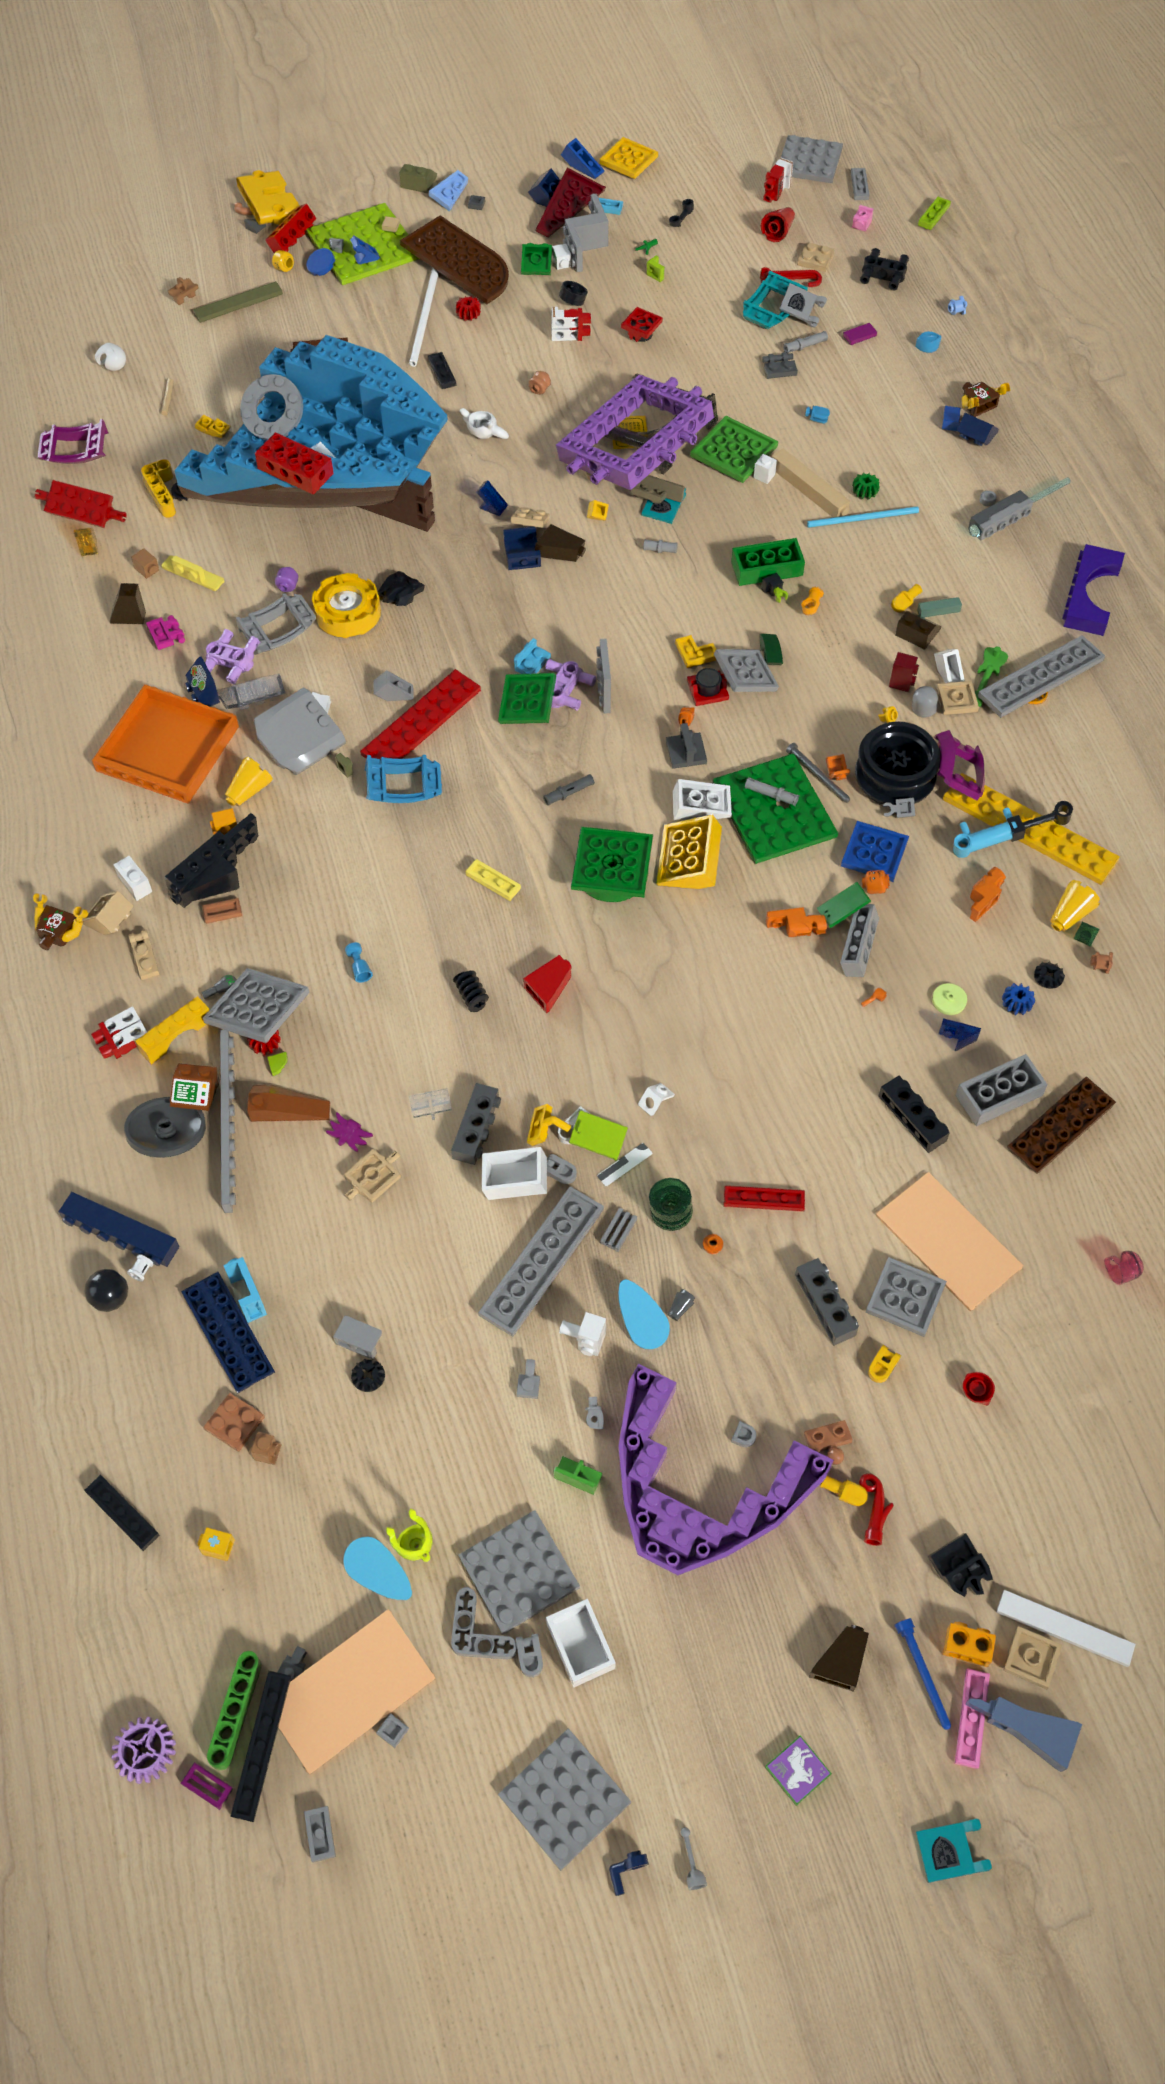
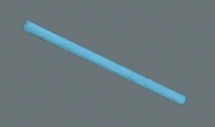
M919 507L807 521V526L810 528L919 513Z

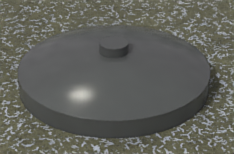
M170 1097L152 1099L137 1106L128 1115L124 1125L126 1140L131 1148L140 1154L157 1158L172 1157L189 1151L201 1141L206 1130L205 1117L202 1110L170 1107Z

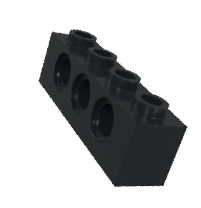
M898 1075L881 1086L879 1092L880 1099L928 1153L947 1142L950 1134L946 1124L941 1123L936 1117L935 1112L924 1104L922 1097L911 1089L908 1081L903 1080Z

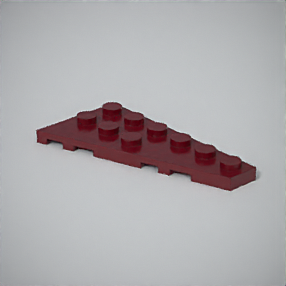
M567 167L535 231L549 238L565 224V219L573 218L589 204L591 194L599 196L605 191L606 187Z

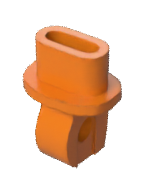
M683 707L680 710L679 724L688 723L689 726L692 723L694 707Z

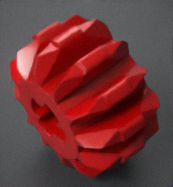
M472 296L459 298V301H456L457 316L465 321L477 319V316H480L481 313L480 301L477 298H472Z
M279 1030L273 1034L267 1043L247 1037L250 1049H254L256 1054L262 1052L264 1056L268 1051L272 1054V1049H278V1043H281Z

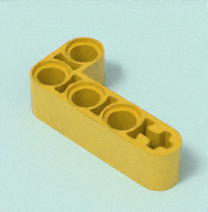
M162 459L143 466L141 472L145 486L164 517H173L176 514L173 498L164 482L170 481L173 478L170 461Z

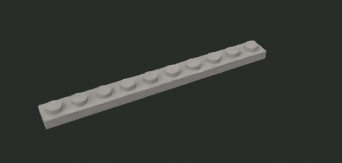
M220 1030L221 1205L224 1213H233V1205H236V1195L233 1193V1187H236L235 1175H232V1169L236 1168L235 1157H232V1151L236 1150L235 1140L232 1139V1134L235 1133V1123L232 1122V1116H235V1106L232 1104V1099H235V1090L232 1087V1082H235V1074L231 1065L235 1064L234 1053H231V1048H234L235 1044L234 1037H230L229 1031Z

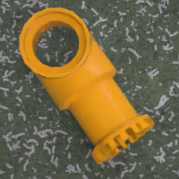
M816 586L810 588L809 597L803 600L801 604L803 614H808L809 616V614L814 615L820 605V598L824 595L821 588H816Z

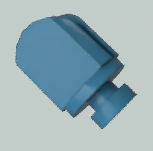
M813 406L812 409L807 407L805 412L806 417L810 416L809 420L822 424L828 421L830 415L828 408Z

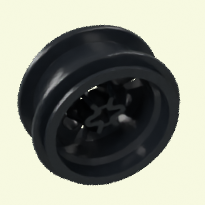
M900 721L882 724L867 733L861 741L858 751L859 758L855 767V776L864 793L879 804L891 803L896 805V799L914 798V804L925 799L935 787L937 772L940 768L939 746L926 730L915 724Z

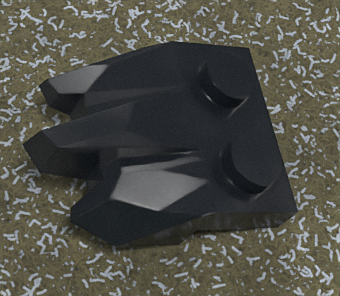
M397 571L386 578L378 590V595L384 596L382 602L390 603L394 601L397 606H406L413 602L415 595L424 591L425 585L417 579L407 576L404 572Z
M967 1533L961 1534L928 1556L940 1578L954 1592L964 1597L967 1594V1588L974 1595L984 1594L981 1579L983 1578L986 1581L993 1580L989 1565L982 1553L977 1552Z

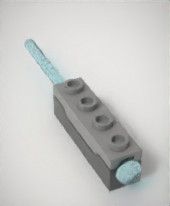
M1067 477L1030 498L1019 490L977 513L970 519L968 527L970 535L983 540L999 530H1003L1008 525L1016 523L1019 519L1027 517L1031 513L1034 502L1066 486L1071 482L1070 478Z

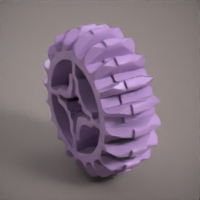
M139 1717L137 1718V1725L129 1721L130 1729L126 1730L122 1727L121 1732L124 1735L122 1737L115 1736V1740L119 1742V1745L112 1746V1749L118 1752L112 1755V1759L118 1761L114 1767L117 1770L121 1769L119 1775L122 1777L127 1775L129 1782H132L135 1778L136 1783L141 1784L144 1777L145 1782L150 1783L151 1775L155 1779H159L158 1771L161 1770L166 1773L168 1770L164 1765L166 1763L173 1764V1761L168 1758L169 1755L176 1754L174 1749H170V1747L176 1745V1741L170 1739L173 1736V1732L167 1731L168 1725L165 1723L161 1725L159 1719L154 1720L152 1723V1718L147 1717L144 1723L143 1719ZM148 1732L144 1734L142 1739L138 1741L132 1740L136 1735ZM156 1734L161 1739V1753L154 1750ZM146 1745L148 1750L153 1754L147 1752L146 1754L143 1753L142 1755V1753L140 1752V1750L136 1748V1746L139 1748H145ZM127 1748H131L134 1751L132 1759L134 1762L131 1767L127 1761ZM151 1759L156 1760L151 1766L144 1769H140L141 1766H144L146 1761Z

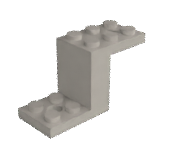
M591 194V201H589L591 214L565 219V226H563V233L565 235L563 244L566 243L569 248L572 267H575L576 272H583V251L608 247L609 221L597 194Z

